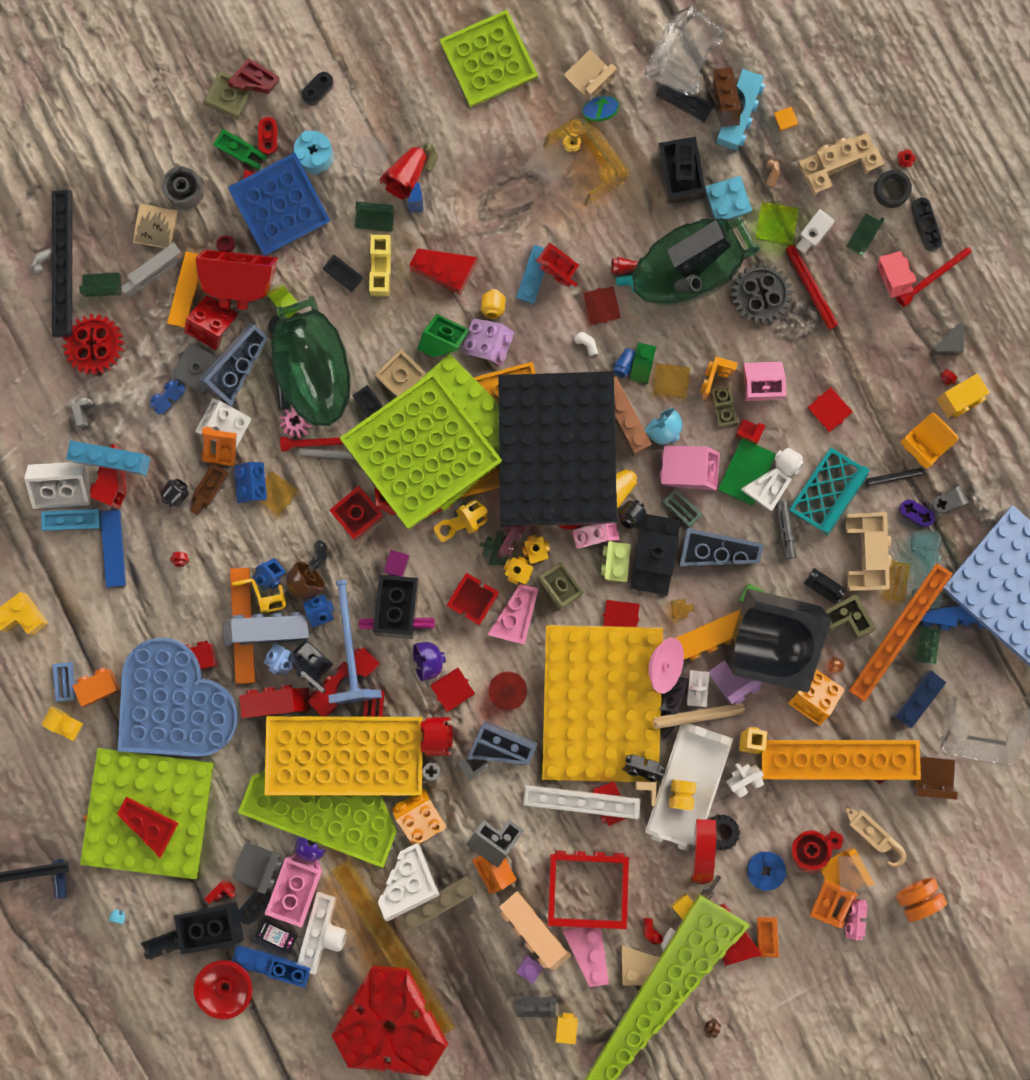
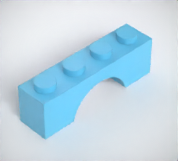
M742 70L736 86L737 94L743 103L740 125L721 127L716 144L735 151L738 150L739 145L743 146L747 136L743 134L745 128H750L753 119L750 117L751 111L755 112L759 103L756 97L758 94H762L765 86L762 83L764 76Z

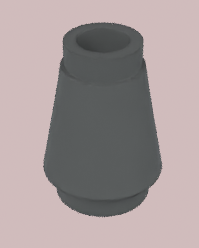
M689 275L676 281L674 287L677 292L695 294L701 289L702 281L696 275Z

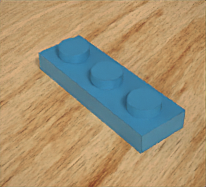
M533 246L516 299L535 304L545 274L539 268L540 264L536 260L544 250V247Z
M100 509L41 511L42 531L101 529Z

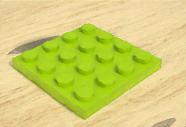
M504 10L439 39L470 108L538 78V73L508 10Z

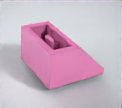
M782 362L744 363L745 401L783 400L786 397V378Z

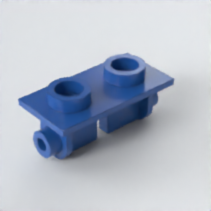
M172 379L163 386L164 390L160 394L156 393L150 398L149 401L151 403L149 406L150 408L155 406L154 411L158 415L163 414L172 405L167 400L168 398L176 402L185 394L186 388L182 384L177 386L179 383L177 379L174 381Z

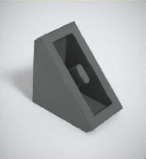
M960 322L930 353L932 355H960L964 351L963 324Z

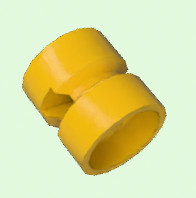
M672 779L670 790L673 792V795L669 797L668 807L694 810L695 799L692 795L696 794L697 783Z

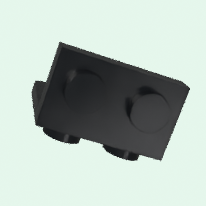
M305 639L289 655L293 661L291 665L297 670L296 674L302 680L306 678L310 681L309 685L315 691L320 690L324 693L326 688L320 678L333 666V663Z

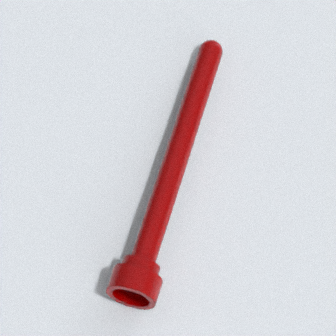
M966 247L915 285L913 292L897 296V302L904 308L908 306L911 300H913V296L970 255L972 249Z
M288 436L280 437L281 452H289L293 447L344 445L340 437L292 440Z

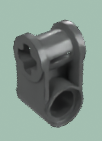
M958 486L933 499L929 503V510L934 515L939 516L958 509L969 502L961 486ZM937 504H942L943 507L938 508Z

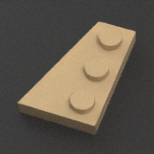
M621 945L622 985H643L660 957Z

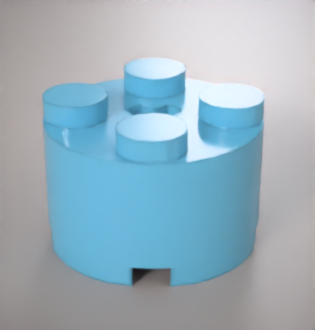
M304 131L294 144V153H296L305 172L320 174V172L326 171L332 165L334 160L333 149L330 140L323 133Z

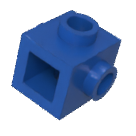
M273 558L259 564L255 568L256 572L252 579L255 580L263 592L270 588L273 590L281 584L280 579L285 575L286 571Z
M325 594L303 602L312 628L334 620L332 614L335 611L331 600L327 601Z

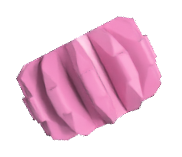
M291 406L292 412L285 409L284 412L287 416H280V419L285 421L280 423V427L285 428L283 430L284 434L290 432V438H293L295 433L298 438H301L300 432L307 435L308 432L305 428H312L308 424V422L312 421L311 417H307L309 412L307 410L302 412L303 408L301 406L298 407L297 411L294 406ZM297 418H298V420L300 421V424H296V425L294 426V424L292 423V421H296Z

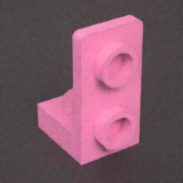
M594 524L573 530L577 549L603 542L620 540L617 524Z

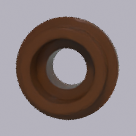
M713 1018L706 1022L704 1026L705 1036L716 1038L719 1035L721 1024L718 1023V1020Z

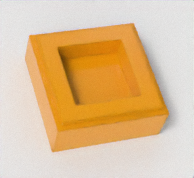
M792 107L773 114L780 132L798 125Z

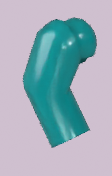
M634 276L615 277L616 286L628 285L633 293L641 292L642 283Z

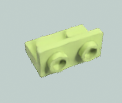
M608 541V544L604 545L603 556L606 557V564H602L601 575L604 576V580L627 583L631 544Z

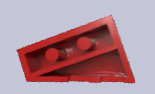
M418 248L409 267L410 271L461 295L478 261L475 256Z
M293 685L281 686V690H275V687L263 688L264 692L258 693V689L246 690V694L239 695L241 718L311 710L308 703L310 700L308 687L293 688Z

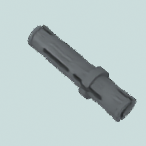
M780 501L776 505L781 532L780 543L783 546L784 559L797 558L788 501Z

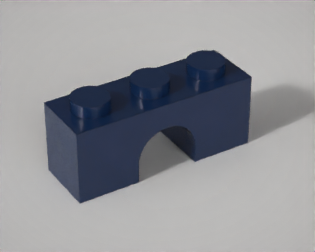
M926 671L916 683L913 693L900 704L891 717L905 728L912 729L947 682L933 671Z

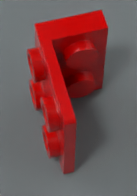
M205 296L187 316L184 333L217 350L221 344L222 334L238 317V313L230 308L219 307L218 301Z

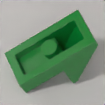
M638 342L629 380L648 384L657 346Z

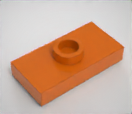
M758 916V948L763 953L759 957L778 958V917Z

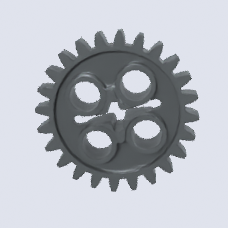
M759 263L758 268L752 264L751 270L745 267V274L739 272L738 277L740 279H734L733 282L736 285H733L731 290L735 292L731 293L730 297L736 299L732 301V305H738L735 312L741 310L740 317L746 315L747 322L752 318L754 319V324L758 320H760L761 325H764L765 320L771 324L772 318L778 321V314L784 316L785 311L783 309H789L790 306L787 303H790L792 298L788 296L792 295L793 291L787 289L791 286V283H785L788 276L782 278L783 271L777 273L776 266L771 270L769 269V264L765 268L762 267L761 263ZM756 278L759 280V286L755 281ZM770 279L772 285L766 286L763 280ZM745 285H752L754 287V291H747L745 289ZM759 291H761V293H765L763 298L762 295H758ZM769 297H776L778 303L772 304L769 301ZM757 302L760 305V309H753L751 303ZM764 302H765L766 306L768 307L767 310H765V308H764Z

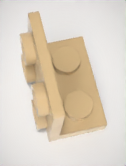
M589 50L564 74V77L587 100L591 101L616 77L617 67L613 64L607 66Z

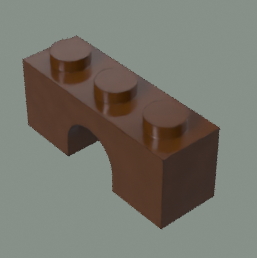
M732 67L713 69L712 86L715 99H718L720 126L740 125L741 108Z

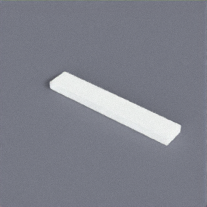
M525 786L524 806L639 819L640 798Z

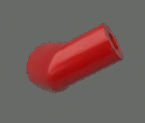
M643 918L644 937L654 945L661 944L663 936L653 929V918Z

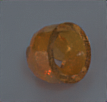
M831 657L828 667L829 672H841L845 667L843 660Z

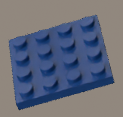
M296 153L227 187L264 256L331 221Z

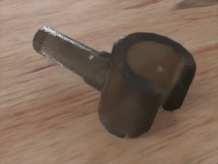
M717 875L711 885L704 888L700 894H708V899L710 900L714 895L713 890L721 877Z

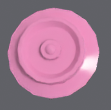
M669 638L655 649L651 656L649 676L652 687L656 692L666 693L670 691L681 675L684 652L682 644L678 639Z

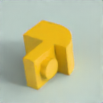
M54 706L49 707L41 723L46 729L72 741L76 740L84 724Z

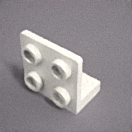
M212 399L195 432L202 435L204 427H211L217 431L237 433V447L251 418L220 400Z

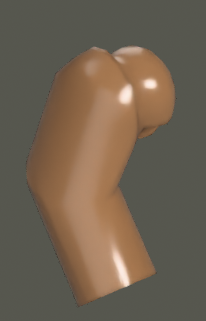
M769 159L766 168L770 169L771 172L765 184L774 188L780 175V167L777 160Z

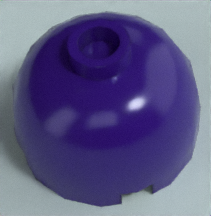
M420 642L413 645V660L417 663L418 668H415L419 680L424 681L437 677L443 669V663H446L444 652H440L438 646L430 642Z

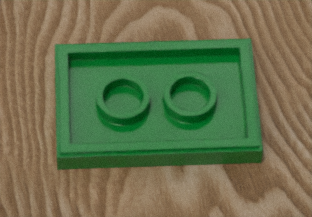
M742 438L718 491L753 506L755 500L741 489L769 472L776 453Z

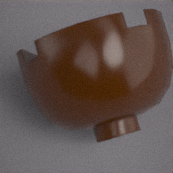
M297 561L287 573L286 581L289 588L288 591L292 596L301 599H311L324 589L325 583L315 569L313 573L308 569L310 565L305 562Z

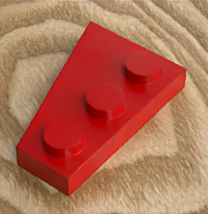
M128 796L117 813L159 858L163 856L179 825V822Z
M725 903L719 904V906L731 912ZM744 932L736 943L729 947L722 959L724 965L728 966L761 956L763 953L754 944L749 934Z

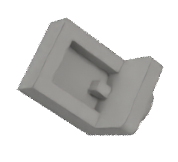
M80 398L76 400V403L71 404L73 411L71 419L74 425L81 429L88 427L84 409L94 406L93 401L87 398Z

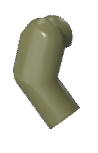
M425 143L422 149L425 151L427 160L423 169L431 172L438 160V154L432 144Z

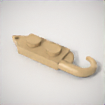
M845 809L850 822L849 825L877 851L886 852L893 848L899 854V861L896 863L887 861L888 866L897 868L904 864L906 861L904 848L863 810Z

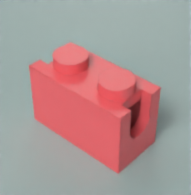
M901 251L879 257L878 270L890 297L893 298L913 292L912 284L916 283L914 273L910 272L908 260L906 257H903Z

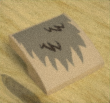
M140 204L133 243L167 248L173 243L178 210Z

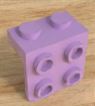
M473 319L469 327L470 331L465 338L461 350L462 354L486 359L492 364L502 367L512 342L514 331L501 323Z
M725 660L709 671V675L729 704L735 702L737 705L746 699L744 695L750 691L753 694L762 688L760 684L763 682L734 676Z

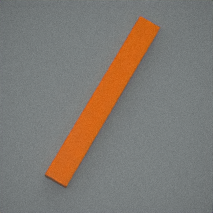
M938 563L934 565L857 677L849 692L864 702L867 700L953 575L952 572Z

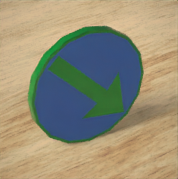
M611 96L593 98L582 108L583 116L585 119L593 122L608 120L617 114L619 102Z

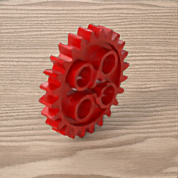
M90 314L89 319L83 315L82 322L76 319L77 325H73V336L63 337V340L67 342V344L62 345L64 349H67L63 353L68 357L67 362L72 363L71 366L74 369L78 367L80 373L85 371L87 375L92 371L97 376L98 370L104 374V368L111 371V364L118 365L115 359H122L119 352L125 351L120 347L125 344L123 340H120L124 335L118 333L121 329L115 326L116 323L113 320L110 321L107 316L103 319L100 314L96 318L93 314ZM106 331L105 337L99 338L100 333ZM87 333V337L81 340V335ZM106 349V355L100 357L101 351ZM88 351L87 357L81 358L82 353Z

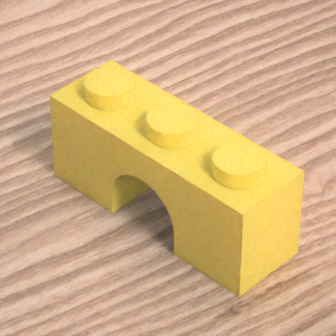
M371 235V272L369 281L371 296L390 297L392 244L390 235Z

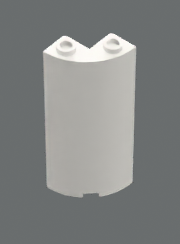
M689 723L680 725L656 797V807L653 806L645 833L652 835L651 839L661 843L663 839L678 844L677 848L689 851V848L694 849L696 819L707 820L733 742L732 738ZM672 779L697 783L696 794L692 795L695 799L694 810L668 807L669 797L673 795V792L670 790Z

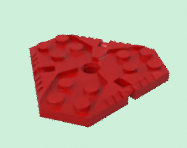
M373 965L353 997L354 1002L348 1006L331 1035L348 1068L378 1070L382 1072L391 1070L392 1073L429 1076L448 1046L445 1036L431 1010L426 1011L424 1007L426 1001L408 968ZM415 1010H417L419 1013V1016L417 1017L414 1013ZM389 1021H392V1022L394 1023L395 1027L392 1026V1025L389 1023ZM387 1057H391V1062L387 1061Z

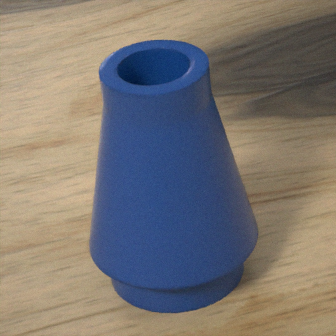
M629 348L624 349V352L613 365L614 374L626 378L631 373L635 351Z

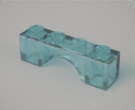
M914 531L911 533V552L919 555L924 560L928 576L936 563L942 564V557L939 555L941 536H938V531ZM919 587L912 590V597L917 592ZM941 593L929 609L940 608V605H942Z

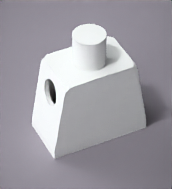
M819 209L799 236L801 241L796 248L803 254L806 253L810 246L815 248L833 226L835 220ZM814 232L816 236L812 238L809 236V233Z

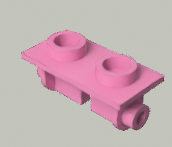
M858 899L852 901L847 913L845 938L856 941L863 940L866 922H861L860 918L867 917L868 904H866V900Z

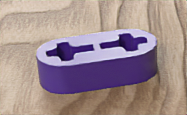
M906 500L899 506V512L903 517L921 527H928L935 520L931 510L913 500ZM911 504V509L914 510L916 513H913L911 511L906 513V508L904 507V505L907 506ZM918 514H920V515L928 514V517H927V518H928L930 521H926L925 523H923V522H922L923 518L920 517V516H918Z

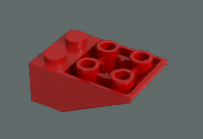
M112 444L111 447H109L122 450L114 444ZM100 466L97 471L98 478L96 483H93L89 490L90 498L120 510L127 493L125 472Z

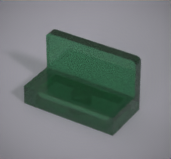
M356 201L355 227L357 229L393 231L394 205Z
M866 213L846 247L863 256L882 225L884 218L881 217L880 220H877Z
M119 272L84 274L83 285L79 286L80 294L83 297L122 295L121 274Z

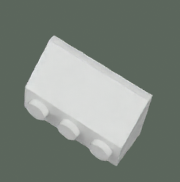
M73 462L28 465L24 480L32 509L90 505L89 474L86 465Z

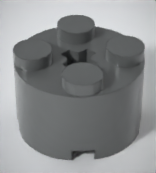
M177 166L165 174L162 189L173 206L180 210L190 209L198 205L204 198L203 184L194 170L184 166Z

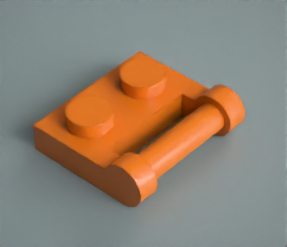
M204 427L202 429V437L204 439L201 460L207 463L234 466L237 433L217 431L211 427ZM211 439L216 440V454L211 452Z
M824 880L810 916L837 928H843L845 924L844 919L858 893L853 889H847ZM842 895L845 897L837 917H833L834 909Z

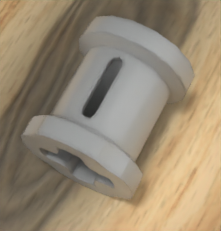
M431 762L425 765L422 772L427 780H435L439 777L441 770L439 765ZM430 766L437 770L433 777H430V773H426Z

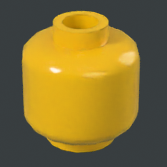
M495 289L484 293L481 298L480 309L485 317L498 319L504 314L506 306L505 296Z

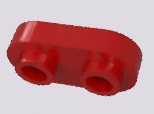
M264 117L258 123V147L261 153L267 156L275 154L278 149V126L271 117ZM267 126L272 127L269 131H266L265 129ZM267 144L272 145L270 149L265 148Z

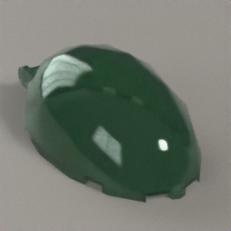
M738 217L729 223L724 218L710 220L705 218L691 224H684L656 241L649 248L648 253L639 259L632 275L634 293L645 302L656 306H681L713 295L728 284L740 270L744 259L757 253L760 247L754 243L743 224L744 220L742 217ZM717 220L725 229L732 246L698 276L702 281V287L697 293L677 292L674 287L675 282L685 277L674 268L667 250ZM736 227L748 246L746 250L743 249L733 231Z
M312 295L307 300L283 308L282 306L277 307L280 320L274 326L273 339L271 340L272 364L281 391L288 403L296 410L297 415L315 426H331L343 416L350 398L352 378L349 356L339 331L323 313L319 312L315 297ZM311 306V311L286 319V314Z

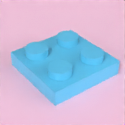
M741 176L706 186V196L714 220H717L719 223L752 212Z

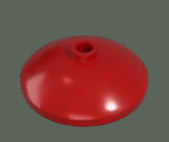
M228 960L214 961L206 965L198 973L193 987L194 998L199 1008L210 1017L231 1019L241 1014L249 1005L253 994L252 981L247 971L239 964ZM223 983H227L229 988H224Z

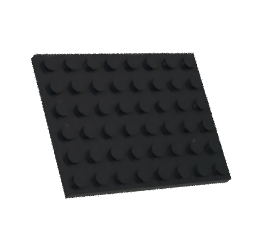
M614 371L498 375L499 457L502 460L499 464L500 527L618 524Z

